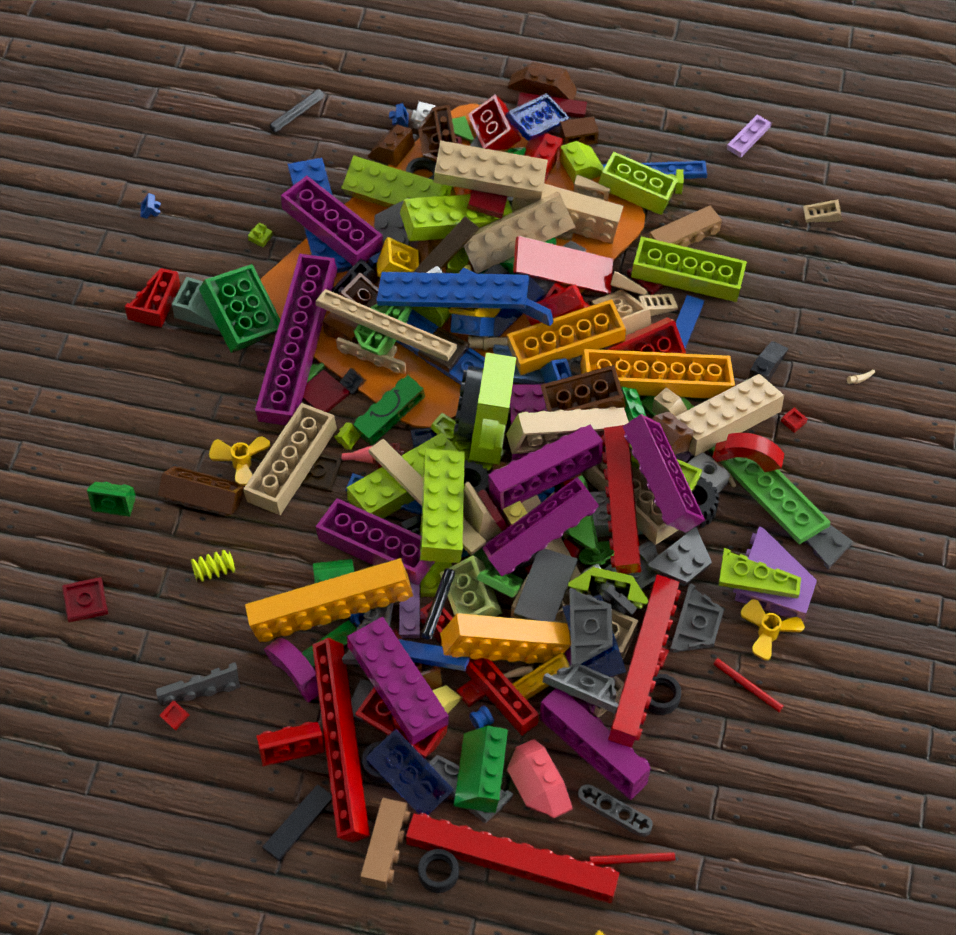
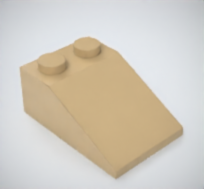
M623 289L591 301L593 306L612 299L626 328V335L651 325L650 309Z
M469 482L465 483L463 518L487 543L501 533L502 530L495 523L476 490Z

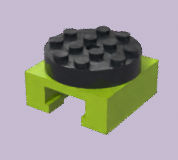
M486 352L484 368L468 366V370L463 371L453 436L457 437L456 442L471 444L469 460L500 464L516 357Z

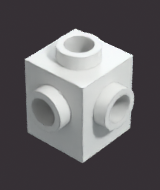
M419 102L416 111L413 110L411 120L414 121L413 128L418 129L430 113L432 107L436 106Z

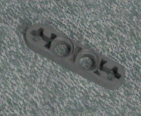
M583 785L579 789L578 800L585 807L637 836L646 837L651 833L653 824L648 816L592 785ZM590 792L591 797L584 798V794ZM597 796H598L599 798H598L597 803H596V805H595V804H594V800H596V799H597ZM608 801L612 807L609 810H603L600 807V803ZM626 811L629 813L630 818L628 820H621L618 814ZM636 817V821L631 825L633 818ZM646 823V828L639 829V824Z

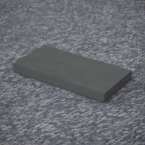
M549 549L538 551L515 608L514 616L525 620L555 622L578 559Z

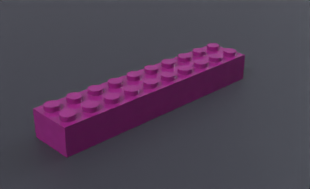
M299 254L255 408L258 422L287 425L302 403L327 311L316 306V300L325 289L332 292L337 274L335 258Z

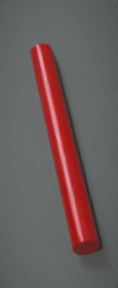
M717 658L713 663L714 666L776 711L780 712L784 707Z
M675 852L590 856L589 860L595 865L675 861Z

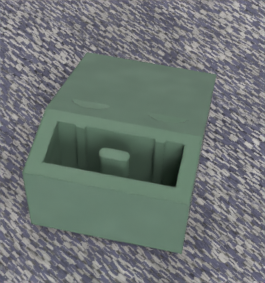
M186 277L172 303L174 318L219 330L199 291L203 281Z

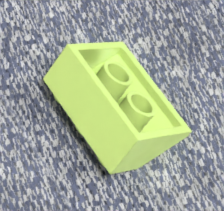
M473 555L449 568L455 571V576L448 593L454 615L459 613L495 617L502 613L493 588L477 580L479 573L486 569L483 561Z

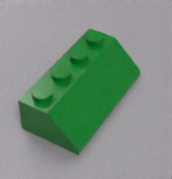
M485 726L464 733L454 806L496 813L500 798L508 729Z

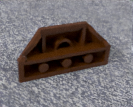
M534 61L513 73L507 86L508 89L528 94L574 100L577 89L566 69Z
M450 105L432 107L430 113L418 128L422 153L425 158L437 161L440 141L456 143Z

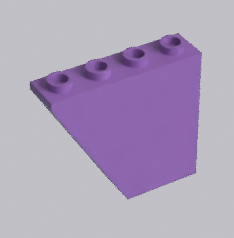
M759 527L757 534H752L750 544L753 546L752 549H747L745 556L754 562L759 563L760 561L765 563L767 567L772 569L778 568L801 577L799 598L734 588L733 592L736 593L735 601L747 604L750 600L756 599L763 610L787 618L799 617L804 622L817 580L764 528Z

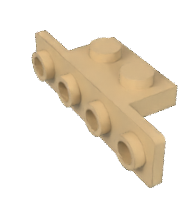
M339 337L336 340L337 349L344 354L349 353L360 360L373 362L376 366H384L395 373L405 374L406 363L394 358L397 346L393 345L387 355H376L362 349L359 343L355 344Z

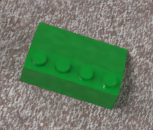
M252 264L204 280L199 291L231 353L247 348L277 333L281 319Z

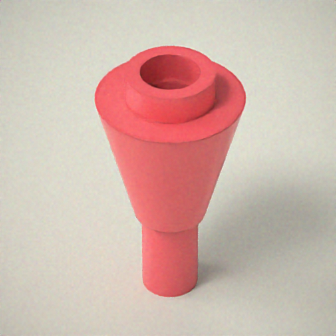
M373 445L351 453H342V461L355 460L374 464L375 459L369 454V448Z

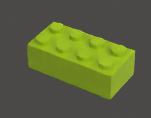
M613 152L602 171L598 184L609 188V193L662 215L673 194L678 179Z

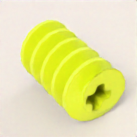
M222 550L221 556L214 552V559L207 554L206 561L199 557L198 563L191 559L196 581L199 577L204 582L205 575L211 580L212 573L220 577V571L227 575L228 568L235 573L230 551L227 554L225 550Z

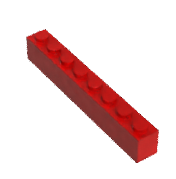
M624 425L604 427L605 435H601L603 447H606V452H603L604 464L607 463V469H604L605 481L608 480L609 486H605L606 497H610V503H607V513L611 515V520L608 521L609 533L612 532L613 538H609L610 549L614 550V556H611L612 568H616L617 573L629 574L641 572L631 447L624 436L625 431L622 427Z
M433 601L420 609V621L423 625L426 622ZM444 607L433 634L441 645L440 633L453 619ZM470 658L465 672L476 682L521 736L538 725V712L491 660L486 658Z

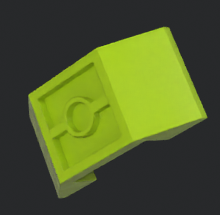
M592 567L568 584V589L573 588L582 594H588L591 578L595 579V583H614V587L626 589V586H628L630 589L627 599L637 609H642V606L646 607L648 599L631 575Z

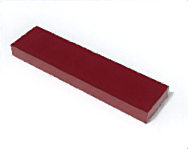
M520 93L517 109L578 118L585 117L587 102L528 93Z

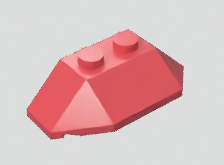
M535 739L517 746L508 765L507 772L524 804L552 818L573 810L565 783L545 747Z

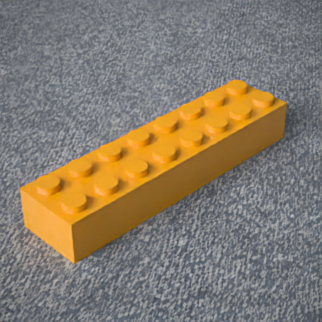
M584 349L580 361L581 374L614 365L620 386L636 389L639 395L657 396L667 387L679 397L713 398L735 386L730 356Z
M400 558L245 604L249 626L258 641L268 642L279 636H288L299 630H309L316 625L329 624L336 619H346L351 614L366 613L370 609L386 607L397 601L403 602L414 596L408 574Z

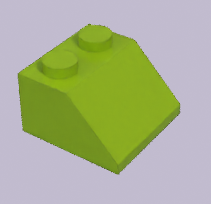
M578 141L561 146L560 162L573 183H575L577 175L589 180L601 176L604 168L591 147Z

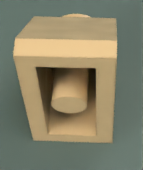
M667 387L654 398L652 412L656 415L670 412L676 417L687 411L682 399Z

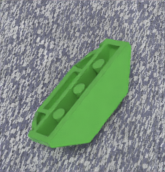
M376 304L371 309L407 323L413 306H378ZM361 324L354 330V335L360 347L376 355H387L397 341Z
M583 475L578 476V478L581 480L584 486L588 489L587 481L585 480ZM593 514L585 516L577 526L566 530L567 535H570L576 543L596 555L600 554Z

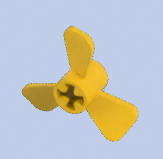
M257 437L249 446L239 442L230 447L217 439L212 443L209 457L212 461H232V465L236 469L235 482L240 486H246L252 477L249 469L252 463L251 456L269 448L270 441L265 437Z
M756 599L750 600L741 610L742 618L759 626V638L754 643L752 652L765 661L771 658L772 641L777 639L779 631L802 632L805 627L802 619L799 617H792L781 621L777 614H765L762 606Z

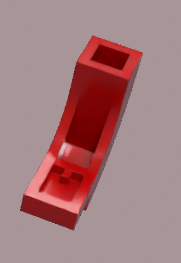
M751 433L728 434L726 441L716 443L713 459L716 462L737 457L747 458L756 462L766 473L782 468L784 452L775 443L762 436Z

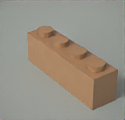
M708 206L651 231L649 238L687 247L694 242L703 240V238L717 234L720 231L722 220L714 209Z
M382 798L361 873V884L386 890L388 883H392L395 870H392L393 863L398 862L400 851L397 848L399 843H403L405 836L403 826L408 824L410 818V811H407V803Z

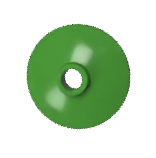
M609 541L598 542L600 554L596 555L585 548L581 551L579 559L584 564L602 565L611 556H614V550L610 549Z

